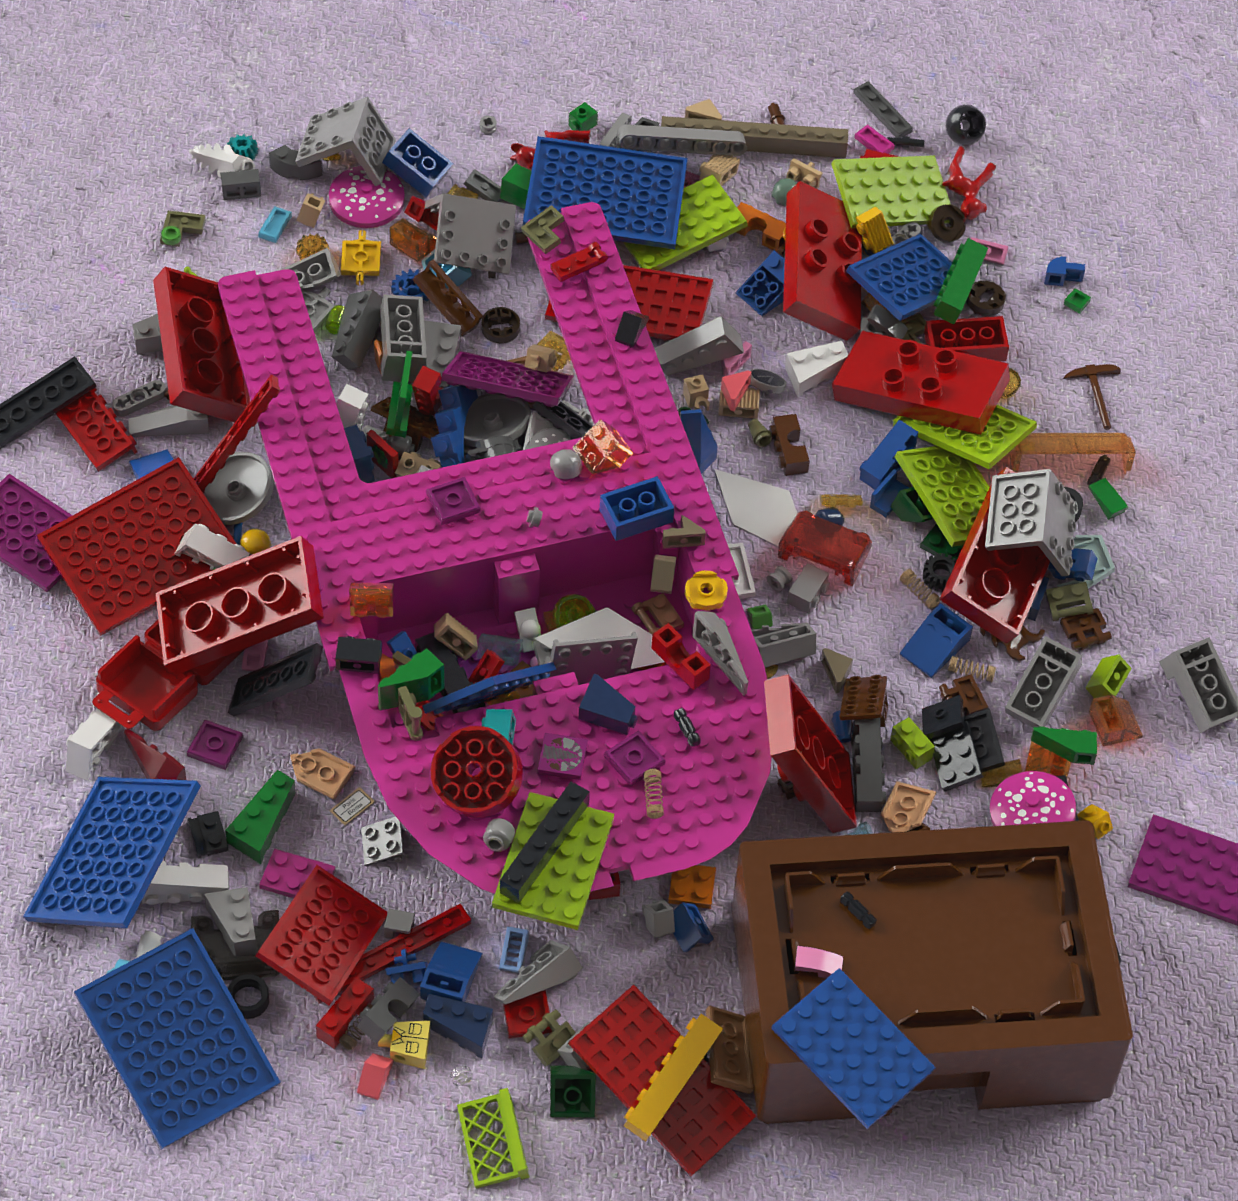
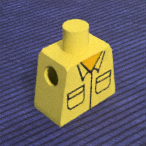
M430 1021L396 1022L393 1026V1033L385 1034L378 1042V1047L390 1048V1059H393L395 1062L425 1069L430 1038Z

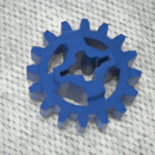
M409 269V273L401 271V276L395 275L396 280H392L391 293L393 295L422 297L424 301H429V298L413 281L414 276L419 274V269L415 272Z

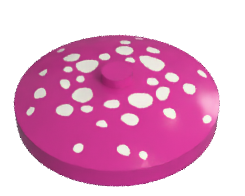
M362 166L347 169L333 180L329 189V205L334 215L342 222L358 228H375L391 222L400 214L405 202L403 184L395 174L387 169L382 184L377 186L368 179Z
M1026 771L1008 777L997 786L990 800V818L993 826L1075 821L1076 802L1072 791L1062 780L1045 772Z

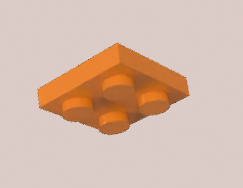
M694 865L672 872L668 903L680 905L684 902L695 904L699 908L711 909L716 867Z

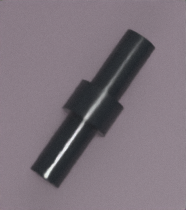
M902 136V138L887 137L894 145H901L903 148H909V146L924 147L925 140L910 139L907 136Z

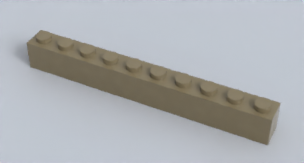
M662 116L661 127L739 131L743 133L747 144V151L836 158H846L848 129Z

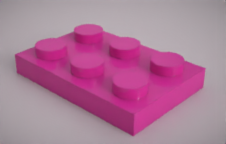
M274 848L259 887L266 891L294 898L316 865H319L332 875H334L336 867Z

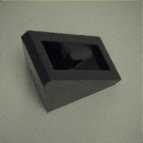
M633 310L624 311L615 341L634 347L649 320V316Z

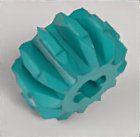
M245 133L242 136L236 134L235 138L230 137L229 142H227V145L231 146L235 154L248 157L252 161H255V156H258V144L252 138V135L246 137Z

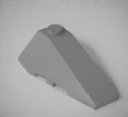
M328 248L281 269L293 270L297 275L301 289L320 286L341 275L337 261Z
M174 405L128 419L129 435L131 434L133 437L209 434V415Z
M695 612L694 639L743 696L746 695L748 680L725 621L714 612Z

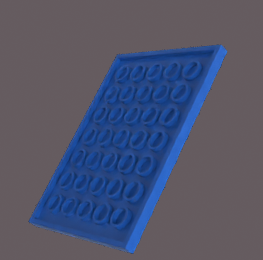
M538 136L522 226L551 205L561 213V208L594 202L601 206L614 241L675 249L688 158Z
M98 777L23 917L27 922L127 929L201 785L193 780Z
M194 928L74 991L78 1002L161 1150L281 1083Z

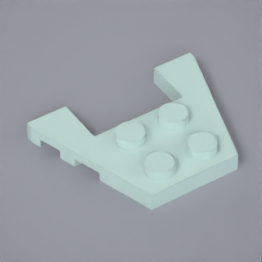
M1075 535L1073 537L1074 548L1092 550L1098 558L1093 579L1083 581L1087 583L1088 589L1115 572L1114 564L1102 535ZM1073 580V581H1069V582H1066V583H1063V584H1059V585H1057V587L1066 586V585H1071V584H1076V583H1082V582Z

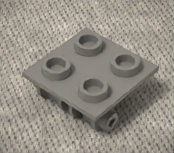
M396 817L361 828L365 866L388 858L394 859L395 862L402 861L404 857L401 822Z

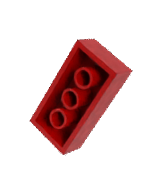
M1003 316L957 319L955 324L946 320L926 321L924 331L926 345L949 348L956 352L1000 362L1007 360L1009 343Z

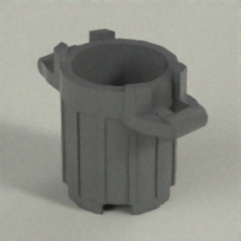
M495 436L485 441L481 439L476 442V449L468 451L465 463L522 451L524 446H519L517 438L513 440L508 436Z

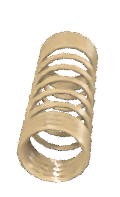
M911 569L904 571L899 580L904 585H907V588L911 589L910 591L914 592L918 599H922V603H925V606L929 609L935 608L940 602V597L936 593L930 595L932 589L926 591L928 585L923 587L924 582H921L915 591H912V588L920 582L921 578L916 579L917 575Z
M951 657L948 671L956 673L960 665V674L963 673L965 668V675L967 676L971 668L972 676L976 671V678H979L982 671V680H984L987 674L986 681L993 682L996 667L988 665L984 674V664H982L978 674L979 662L973 671L972 661L967 671L968 660H966L961 671L962 658L956 668L958 657Z
M649 769L644 772L646 813L649 818L657 819L664 815L663 801L661 800L663 796L660 795L662 794V790H660L662 788V785H660L662 782L661 772L657 769ZM656 785H659V786H660L659 789H650V788H648V787H650V786H656ZM650 791H661L659 794L649 793ZM651 796H661L660 799H649ZM652 801L662 802L661 804L656 805L649 804Z

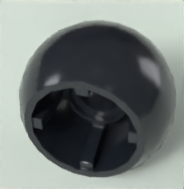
M966 104L960 105L950 111L947 116L946 132L955 143L971 145L978 142L985 133L986 119L977 107Z

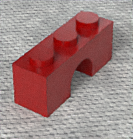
M422 366L412 384L419 411L427 416L429 414L435 416L442 405L439 390L443 389L440 387L442 377L441 373Z
M668 623L652 634L651 648L694 690L710 679L711 664L698 651L690 655L683 645V637Z
M356 977L317 1023V1038L335 1049L340 1043L339 1038L348 1030V1026L356 1014L360 1015L364 1008L374 1000V988Z

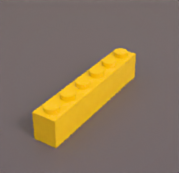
M700 1014L697 1019L694 1017L686 1026V1029L689 1030L686 1036L680 1035L673 1045L677 1048L673 1054L668 1052L661 1063L664 1065L661 1072L655 1071L649 1080L652 1083L648 1090L643 1088L636 1099L639 1101V1104L636 1108L631 1106L624 1116L627 1119L624 1127L645 1142L723 1030L722 1027L703 1014Z

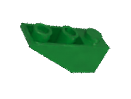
M1044 726L1033 727L1032 742L1072 763L1094 765L1097 756V732H1090L1088 730L1076 731L1066 728L1053 729Z

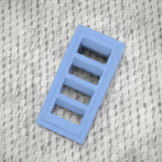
M507 927L499 970L519 973L518 970L523 966L528 945L529 930ZM511 938H522V942L511 940ZM516 945L521 946V948L518 950L509 948V946ZM507 954H519V958L507 956ZM506 960L518 962L517 966L506 965L505 963Z

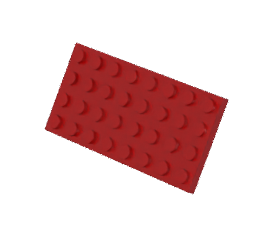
M623 265L641 314L649 316L646 328L650 337L672 340L702 325L714 285V279ZM549 300L545 320L557 322Z
M633 984L572 1038L568 1044L619 1100L630 1109L631 1106L636 1108L639 1104V1101L636 1099L643 1088L648 1090L652 1085L649 1080L655 1071L661 1072L664 1067L661 1063L668 1052L670 1054L675 1052L677 1048L673 1045L681 1034ZM702 1059L651 1134L692 1177L754 1120L756 1115L732 1089L711 1083L710 1065Z

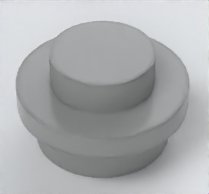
M537 507L529 510L526 522H529V527L531 528L533 526L538 527L542 518L543 511L538 510Z

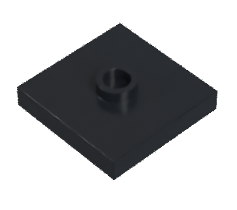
M960 695L922 708V730L929 740L964 728L963 699Z

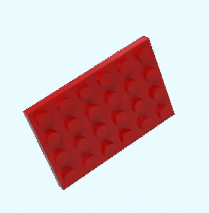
M316 865L255 956L330 1006L386 919L388 912L319 865Z

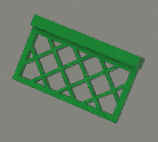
M406 351L401 382H393L386 428L387 435L406 438L413 389L412 384H408L412 351Z

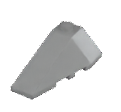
M550 940L530 957L532 962L527 967L522 966L518 970L520 975L509 980L494 998L498 1002L508 1004L571 980L577 976L583 967L570 947Z

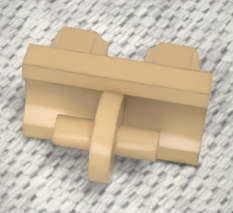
M793 158L790 162L786 178L802 181L818 189L822 172L814 169L815 163L809 162L806 165Z

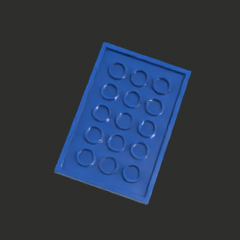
M920 233L917 236H913L849 265L846 272L890 311L894 317L901 321L934 305L948 270L952 265V261Z
M554 662L492 676L422 705L425 714L434 712V715L454 709L457 710L486 701L489 702L499 698L500 695L512 693L517 688L533 684V681L550 677L549 673L557 669Z
M840 968L782 1016L771 1028L867 1130L935 1070V1066Z

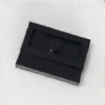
M218 811L199 815L193 819L191 817L188 818L198 858H201L203 855L210 856L229 851Z

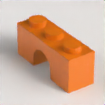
M741 202L737 208L747 220L748 226L736 233L746 236L751 230H760L763 232L761 245L777 252L778 248L785 241L783 230L786 227V223L755 209L751 205Z

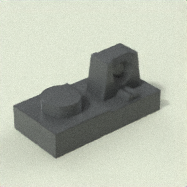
M476 169L471 172L463 184L466 186V189L475 195L478 194L484 200L498 202L500 199L501 186Z

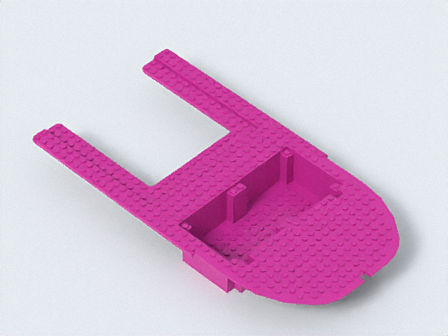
M594 202L561 208V214L564 216L565 221L552 230L560 238L561 244L547 254L529 238L528 241L596 432L587 437L383 481L365 483L358 476L296 273L293 270L284 269L256 275L255 270L222 277L218 282L220 297L251 401L270 375L278 377L279 394L270 401L266 412L261 413L257 423L291 539L302 536L314 546L324 619L316 621V625L330 671H334V668H336L335 657L338 637L350 636L359 639L373 638L381 640L382 653L393 659V654L386 643L401 631H406L415 648V639L433 633L434 624L446 613H449V616L452 615V618L458 620V623L464 625V628L467 627V630L477 635L478 650L466 661L455 653L459 666L463 667L466 671L467 679H469L487 649L492 650L505 661L497 675L509 673L522 660L530 665L531 659L536 655L534 650L523 653L514 616L516 611L535 607L541 635L587 616L590 609L599 611L607 607L649 632L639 616L635 615L631 608L638 602L642 603L662 594L650 591L655 555L676 557L671 594L664 593V595L684 622V627L677 630V632L683 637L682 642L687 652L691 655L698 651L711 664L710 679L693 690L668 664L647 670L634 668L631 669L629 674L604 679L635 706V715L638 718L635 727L630 728L628 735L578 719L579 706L590 683L579 685L575 673L572 672L533 681V696L511 701L504 695H500L495 700L486 701L485 707L455 714L452 711L443 712L444 716L435 718V730L427 731L420 724L423 730V737L419 741H414L410 738L400 716L399 707L382 711L379 709V674L339 670L364 757L389 810L429 855L480 889L494 894L512 842L510 847L504 851H493L485 844L483 835L489 822L497 818L509 821L515 828L516 833L529 792L558 799L568 784L573 782L590 791L588 807L614 813L613 824L591 891L614 886L610 876L611 873L629 869L633 881L683 870L715 857L732 845L748 826L771 769L772 757L770 756L764 686L767 676L763 660L732 578L738 580L739 574L646 326L634 347L615 341L623 312L628 310L641 312L602 208ZM593 242H598L601 246V251L608 255L607 261L560 282L550 269V264L589 247ZM564 449H570L578 453L582 462L580 475L571 479L555 477L554 471L550 467V459L554 453ZM658 476L674 506L673 523L615 541L599 510L600 495ZM465 477L481 508V512L441 525L426 494V489ZM537 507L538 510L543 511L542 518L538 527L533 526L531 528L529 527V522H526L529 510ZM681 515L705 529V545L663 549V530L681 528ZM699 571H713L717 573L718 577L726 581L728 587L727 598L723 606L713 610L693 609L685 596L687 580H690L693 574ZM704 588L702 592L709 593L711 591L708 588ZM649 610L645 611L656 628H660ZM695 612H714L725 621L748 680L746 695L743 696L694 639ZM438 692L428 701L432 702L434 700L442 698L443 696L440 692ZM487 709H512L516 718L513 747L519 754L523 768L519 792L504 810L489 817L471 818L455 812L437 795L431 781V763L436 749L454 731L469 726H482V718L486 717ZM685 709L686 716L690 718L696 729L695 733H698L701 738L699 745L694 747L689 745L688 738L684 736L678 725L679 722L674 718L675 710ZM638 730L665 759V765L657 769L661 772L662 782L660 785H662V788L660 790H662V794L660 795L663 796L661 800L664 807V815L657 819L649 818L646 813L647 803L644 778L630 786L604 757V752ZM545 733L588 739L581 780L537 773ZM476 768L473 771L472 775H477L480 772L481 768ZM656 785V786H650V787H648V788H650V789H659L660 786H659V785ZM650 791L649 793L659 794L661 791ZM651 796V797H649V799H653V800H654V799H660V798H661V796ZM652 801L649 804L656 805L661 804L662 802Z

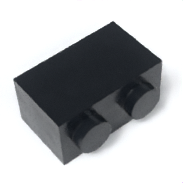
M350 636L338 637L335 657L336 670L379 674L382 655L381 640L373 638L359 639Z

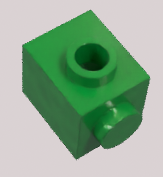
M586 102L569 113L568 126L572 130L587 131L597 125L598 112Z

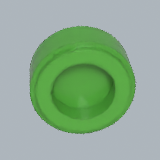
M175 226L165 227L161 232L162 241L167 245H175L181 240V232Z

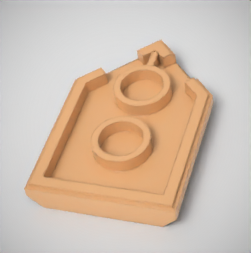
M320 748L313 749L308 753L290 755L297 782L333 800L337 798L355 770L354 765Z
M896 781L881 812V816L889 831L906 832L921 826L936 795V791Z

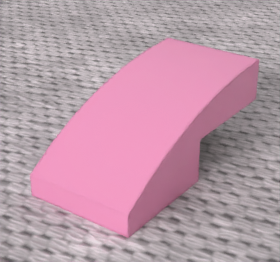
M268 640L244 649L242 670L255 671L264 667Z
M797 946L796 971L818 972V977L828 978L838 968L842 970V956L820 949Z

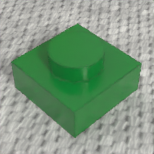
M1074 288L1064 300V305L1080 314L1090 303L1091 297Z

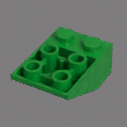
M427 648L421 653L415 654L411 661L399 666L395 673L380 681L378 685L379 709L382 711L399 707L398 688L403 686L407 687L409 693L414 694L416 703L431 699L444 689V664Z

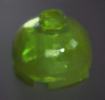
M577 594L565 595L554 605L552 612L553 621L556 627L559 628L595 613V608L584 596Z

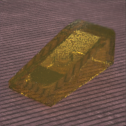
M1020 759L1005 762V766L983 772L984 777L981 778L982 787H997L1008 777L1023 772Z

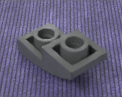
M877 304L873 306L867 317V320L878 332L884 331L890 337L903 339L908 330L892 313Z

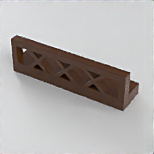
M435 260L429 261L425 270L415 275L413 281L451 324L461 325V336L463 337L477 328L483 315ZM432 269L436 272L437 277L431 271ZM470 312L474 315L475 319L471 317Z

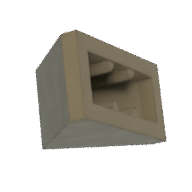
M655 555L650 591L671 594L676 557Z
M824 648L822 649L821 662L835 693H839L851 672L853 659Z

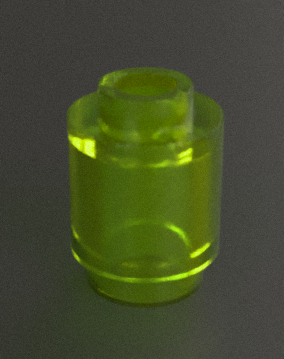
M335 305L328 315L325 327L331 334H338L345 307L342 305Z

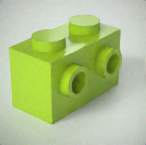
M1120 654L1102 658L1085 689L1097 702L1114 699L1132 668Z
M910 717L892 727L891 742L915 769L933 759L935 746Z

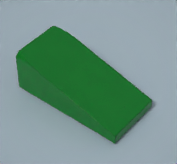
M1106 478L1088 486L1108 520L1127 510L1126 502Z

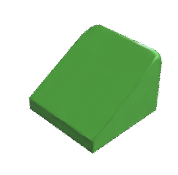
M766 605L746 609L753 629H762V625L773 626L772 613Z

